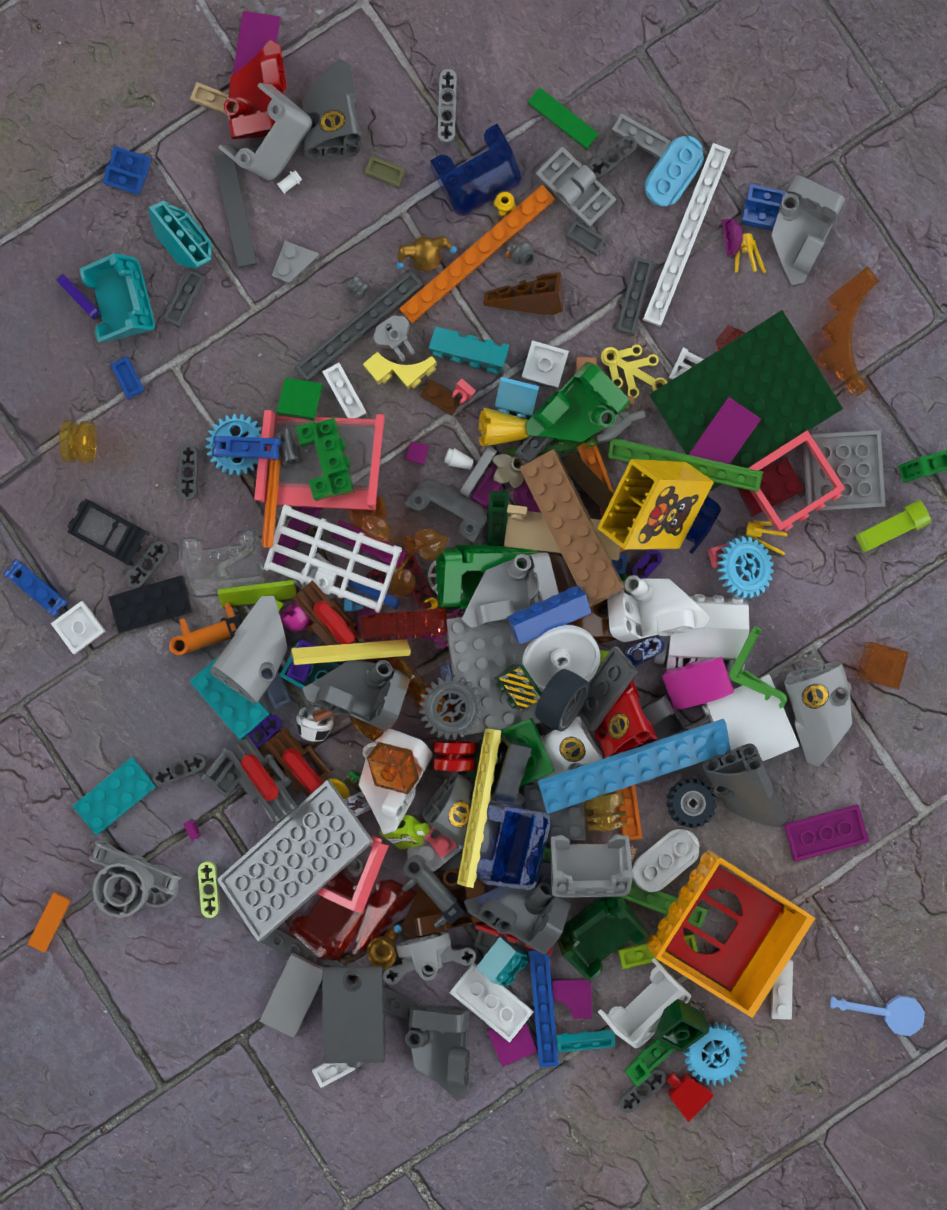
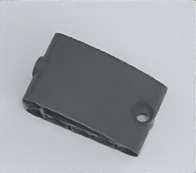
M355 962L347 964L345 968L323 967L322 992L325 1064L347 1063L349 1067L356 1068L364 1063L385 1062L386 1033L383 967H361Z

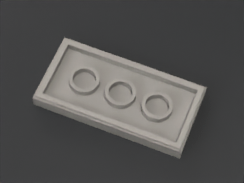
M292 953L260 1022L294 1038L322 981L323 967Z

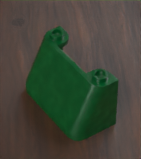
M600 897L565 923L562 934L557 942L562 956L591 982L602 973V960L629 940L635 945H640L651 936L622 897Z

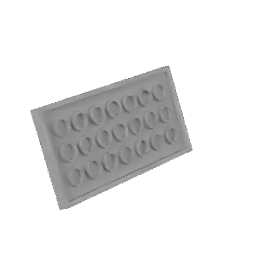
M326 780L223 873L217 881L257 942H262L374 841L331 781Z

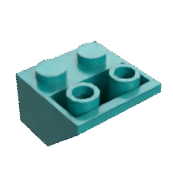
M499 937L476 968L492 983L507 987V985L513 983L518 971L527 965L529 955L507 939Z

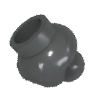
M523 241L518 245L509 243L505 249L506 257H511L516 264L528 266L535 259L534 248L527 241Z

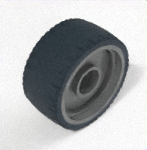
M567 669L558 671L548 682L539 698L535 710L536 718L557 731L562 732L567 729L576 719L586 702L590 689L589 682Z

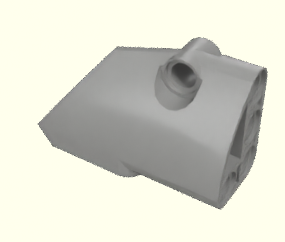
M274 596L260 597L210 670L214 677L255 704L274 680L288 649ZM263 671L269 672L270 675H271V678H270V679H265V678H263L262 675H261V672H263Z

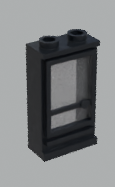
M88 499L81 501L77 508L78 513L76 517L72 518L68 524L69 530L67 533L132 566L134 564L131 562L133 556L141 550L142 546L140 544L144 536H149L150 532Z

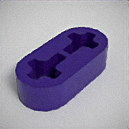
M654 549L648 551L634 565L631 575L636 576V568L641 569L645 565L647 567L643 571L645 575L644 577L639 576V578L646 579L662 562V554ZM649 554H657V563L647 564L650 560Z

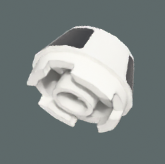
M306 707L300 709L299 715L296 717L299 735L309 741L325 740L334 726V716L320 722H315L312 713L321 709L320 707H314V710H306Z

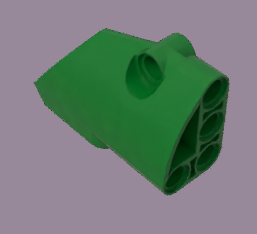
M586 362L560 391L554 392L526 422L527 435L583 442L604 427L614 425L616 417L631 401L598 366ZM607 413V420L602 422V415Z

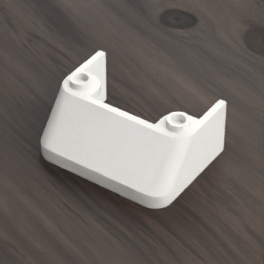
M655 958L652 961L657 967L651 971L650 980L652 983L626 1008L622 1006L613 1007L609 1014H606L601 1009L598 1011L615 1034L634 1048L643 1046L655 1034L663 1010L677 999L688 1003L691 998V994Z

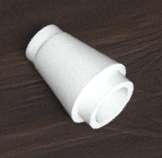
M449 448L444 463L451 467L470 470L474 459L455 448Z

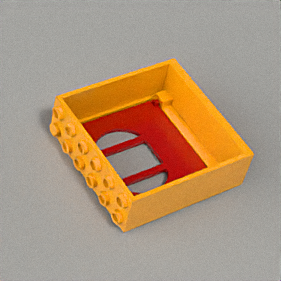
M709 849L701 856L697 869L690 873L688 883L680 889L676 902L670 905L666 918L659 922V929L655 935L649 938L647 948L656 959L753 1018L812 925L815 917ZM719 864L722 865L723 867L727 868V869L730 870L731 872L735 873L736 875H738V876L741 877L742 879L746 880L747 882H749V883L752 884L753 886L757 887L758 889H760V890L763 891L764 893L768 894V895L771 896L772 898L776 899L777 901H779L780 903H782V904L784 905V907L781 906L780 904H778L777 902L773 901L772 899H770V898L767 897L766 895L762 894L761 892H759V891L756 890L755 888L751 887L750 885H748V884L745 883L744 881L740 880V879L737 878L736 876L732 875L731 873H729V872L726 871L725 869L721 868V867L719 866ZM713 889H725L732 892L740 902L742 914L738 915L706 895V892ZM701 899L737 921L725 943L719 942L688 922L689 917ZM683 928L694 932L718 947L719 950L710 954H702L692 950L684 939ZM665 949H666L667 951L671 952L672 954H674L675 956L679 957V958L682 959L683 961L687 962L688 965L685 964L684 962L680 961V960L677 959L676 957L672 956V955L669 954L668 952H666ZM698 970L701 971V972H703V973L706 974L707 976L711 977L712 979L716 980V981L719 982L720 984L724 985L725 987H727V988L730 989L731 991L725 989V988L722 987L721 985L717 984V983L714 982L713 980H711V979H709L708 977H706L705 975L701 974L700 972H698Z

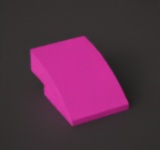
M722 657L687 663L684 667L669 669L662 675L674 710L697 706L734 693Z

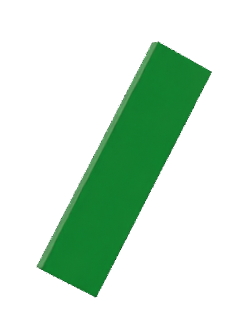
M540 87L527 102L529 106L585 150L591 146L599 133Z

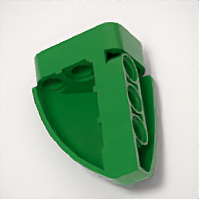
M456 545L455 547L437 548L436 582L440 607H460L461 609H466L486 570L510 561L517 555H531L538 552L533 549L489 545ZM517 562V566L523 569L522 563Z

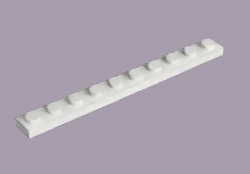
M715 143L712 144L643 321L661 327L730 154V149Z

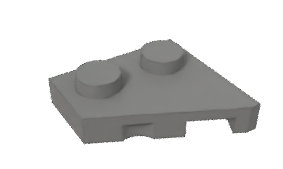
M284 241L272 273V278L291 284L314 260L319 258V253Z

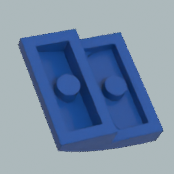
M114 146L110 164L106 166L103 183L140 195L152 157Z
M750 184L741 224L773 231L786 191Z

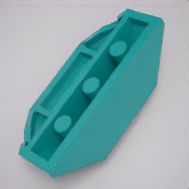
M164 200L148 208L155 236L179 265L196 269L211 261L212 242L188 212L169 205Z

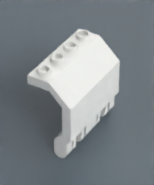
M701 594L689 596L710 616V619L704 628L669 637L666 670L676 667V658L677 668L683 667V658H690L689 663L722 657L723 660H728L727 672L730 673L749 635V605L746 599H740V596H733L732 598H724L721 595L705 597Z

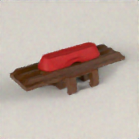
M313 580L293 597L294 601L313 621L306 629L309 633L314 631L322 640L321 646L366 643L354 629L357 622L351 620L337 603L335 597L329 600Z
M286 727L264 744L285 769L283 773L291 779L290 786L297 795L303 791L309 797L326 780H329L326 776L333 769L324 763L312 748L314 747L312 744L303 749ZM305 753L310 756L323 772L321 776H318L302 757Z

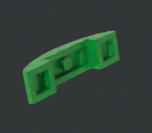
M655 1039L631 1061L624 1072L635 1087H637L651 1075L650 1072L676 1049Z

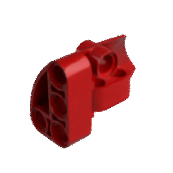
M269 40L260 52L244 67L230 76L229 98L224 101L223 110L229 118L231 139L266 137L276 122L269 116L267 110L272 98L258 87L259 83L271 84L285 95L284 90L287 88L281 46L272 40ZM236 104V105H237V109H236V111L234 112V111H233V107H234V105Z

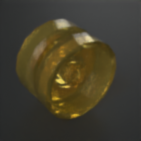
M75 420L63 421L59 436L60 455L63 462L75 463L77 459L81 463L94 462L97 451V431L93 421H81L79 425Z

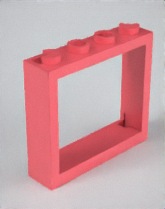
M808 430L749 467V469L759 471L805 442L835 488L783 522H781L761 489L758 492L750 490L775 531L782 530L785 532L793 527L792 523L799 520L801 522L810 516L808 512L813 509L817 512L826 506L824 502L829 499L832 501L842 496L840 492L845 490V487Z
M372 835L371 838L374 841L370 845L372 850L353 899L326 886H323L316 894L352 911L363 912L388 845L381 843L382 839Z

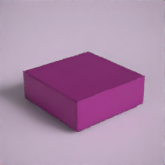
M410 441L406 460L424 465L429 446Z
M194 819L183 823L191 841L201 836Z

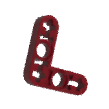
M407 555L403 564L409 558L410 561L414 560L413 568L404 567L402 568L404 570L403 573H400V570L397 569V574L392 577L391 581L405 575L416 602L422 607H428L431 603L425 604L420 602L419 599L422 596L420 592L416 594L415 590L426 586L427 590H423L424 594L433 598L431 590L416 558L412 555ZM374 569L367 573L366 578L371 579L372 574L375 576L381 575L380 570ZM414 576L422 578V584L418 587L412 585L411 580ZM383 578L377 580V582L382 584L385 582Z

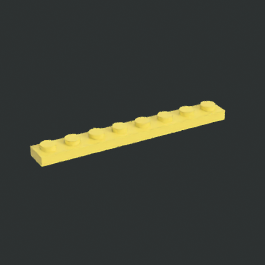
M485 728L457 881V884L473 888L477 878V864L480 860V848L484 839V825L487 821V808L491 800V786L494 782V769L498 761V747L501 743L500 730Z

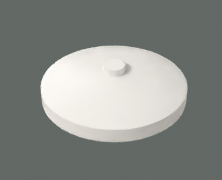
M563 625L532 639L524 651L522 665H524L540 691L543 692L548 682L561 669L572 671L589 682L598 670L600 650L589 632L577 626Z

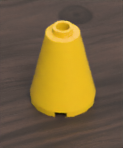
M483 408L484 411H481L478 429L482 436H479L481 446H491L523 440L529 437L526 430L528 419L490 408Z

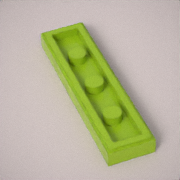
M294 580L218 589L221 608L225 607L226 603H230L231 606L255 604L261 596H274L275 600L279 601L293 599L297 594Z
M694 933L684 934L687 945L692 950L698 952ZM643 943L618 949L622 969L653 963L652 959L655 957L648 950V944ZM665 949L666 952H668L669 954H671V955L674 956V957H677V956H675L674 954H672L671 952H669V951H667V950Z

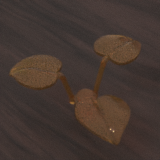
M365 515L362 519L364 536L383 543L385 541L387 543L405 541L404 547L409 554L401 563L400 568L395 567L389 584V589L399 597L409 594L415 587L414 575L409 570L403 569L410 557L419 550V554L423 559L434 560L443 552L448 541V536L428 528L420 529L410 538L405 536L404 538L389 539L392 530L387 522L372 515Z

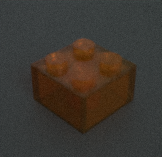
M866 642L856 679L899 690L909 652L874 642Z
M378 742L367 756L375 786L408 794L419 780L413 752L410 749Z

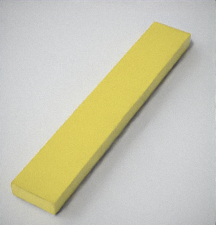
M407 639L291 648L294 665L409 656L411 652Z

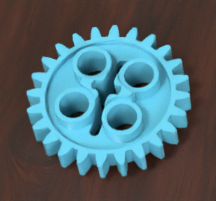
M233 414L232 419L226 415V421H222L219 418L220 425L213 424L215 431H208L212 437L206 438L210 444L205 447L211 449L207 455L212 456V450L215 448V443H213L214 436H232L233 428L239 427L241 430L240 434L234 437H244V434L248 432L249 434L245 437L261 438L262 426L256 428L258 422L254 421L251 424L252 418L249 416L245 420L243 414H241L239 419L236 414ZM213 457L210 462H218L215 466L217 469L223 466V473L229 470V475L233 476L236 471L237 475L241 476V471L248 475L249 468L255 471L254 465H258L259 458H242L241 462L234 463V457Z

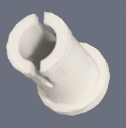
M290 171V174L277 183V185L285 194L297 183L299 185L302 179L296 171Z

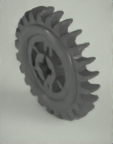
M446 675L445 682L438 677L437 685L431 682L432 689L425 687L428 695L421 694V697L425 699L424 702H419V705L423 706L424 709L418 712L425 714L421 721H428L425 728L432 726L430 733L433 734L438 731V738L443 733L446 740H448L450 735L456 740L458 733L463 738L464 731L469 734L471 733L470 726L477 727L474 720H481L476 716L483 713L482 710L478 709L483 703L477 702L481 695H474L477 688L469 689L471 682L464 685L463 677L459 682H457V676L455 675L452 681ZM450 693L457 694L459 697L452 699ZM448 694L447 699H445L443 702H439V699L442 696ZM437 703L441 705V711L438 713ZM448 703H455V705L453 706L454 710L452 712L450 710L446 711V709L448 708ZM462 703H465L464 712L460 710V705ZM459 712L462 713L463 716L454 722L453 717ZM446 716H449L451 718V722H447L442 719Z

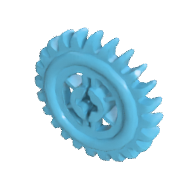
M740 536L733 538L732 542H726L728 547L721 548L725 554L718 555L723 561L716 563L722 566L716 572L724 574L718 579L726 580L722 586H730L727 592L735 591L733 596L737 597L740 595V599L758 597L760 593L765 592V588L769 587L768 581H772L770 574L774 573V570L771 569V566L774 564L769 561L772 556L767 555L768 548L763 549L764 544H758V540L756 538L752 540L750 536L746 538Z
M715 1022L713 1027H711L710 1023H707L709 1033L688 1047L689 1050L684 1051V1055L689 1056L684 1062L689 1064L687 1066L688 1071H692L691 1075L694 1078L697 1076L699 1082H702L704 1078L706 1085H709L710 1080L713 1086H716L717 1080H719L721 1085H724V1078L731 1082L730 1075L737 1078L735 1070L743 1071L739 1064H746L741 1057H746L747 1054L741 1050L747 1047L744 1044H740L744 1039L737 1037L739 1032L733 1031L732 1026L726 1028V1024L722 1023L719 1027V1024ZM714 1040H719L721 1042L719 1044H715ZM711 1041V1044L704 1049V1046ZM727 1047H728V1055H726V1053L724 1052V1050H725ZM702 1052L706 1054V1056L703 1059L701 1055Z

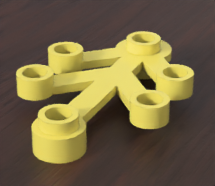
M636 344L632 348L620 351L613 347L604 349L601 354V361L604 365L609 366L612 382L615 380L620 381V386H617L619 389L622 387L623 381L619 378L617 366L624 370L628 386V396H631V390H635L637 393L634 399L639 395L633 375L652 386L653 391L657 390L656 384L660 383L663 386L667 383L664 378L655 379L638 369L648 365L650 367L656 366L659 362L657 355L651 354L647 358L631 362L621 359L631 355L639 357L642 353L640 345ZM638 348L640 353L635 354L633 349ZM612 354L614 359L608 360L607 355ZM652 357L656 359V363L654 364L650 363L649 359Z

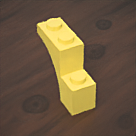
M376 352L363 366L378 384L388 382L392 378L391 374L394 373L407 389L411 387L414 389L422 382L421 378L425 375L430 376L436 370L437 362L431 356L417 364L400 365L388 361Z

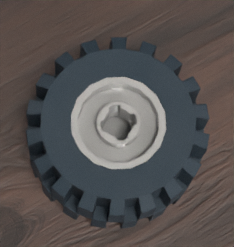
M685 779L677 782L674 787H671L670 793L666 797L668 798L666 802L668 814L681 826L690 828L704 826L706 822L709 823L711 821L710 818L716 813L714 810L717 808V804H715L717 798L713 794V789L709 788L707 783L698 779Z

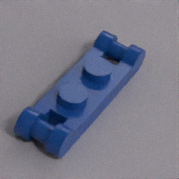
M214 436L213 443H215V448L212 450L213 457L279 460L278 447L281 446L280 439ZM266 446H271L270 451H265Z
M15 559L12 562L11 568L6 569L3 574L45 608L48 613L56 617L62 606L65 607L68 602L22 562ZM18 570L23 572L20 577L15 575ZM54 598L56 600V603L52 606L49 603Z

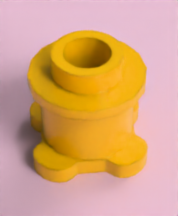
M508 192L499 193L493 203L502 217L516 208L514 198Z

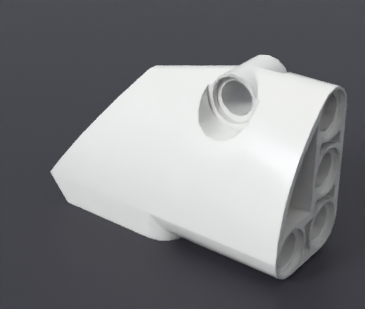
M632 575L626 581H622L626 588L625 590L607 599L610 632L614 638L624 643L655 635L671 636L701 629L706 626L710 619V616L670 579H640Z

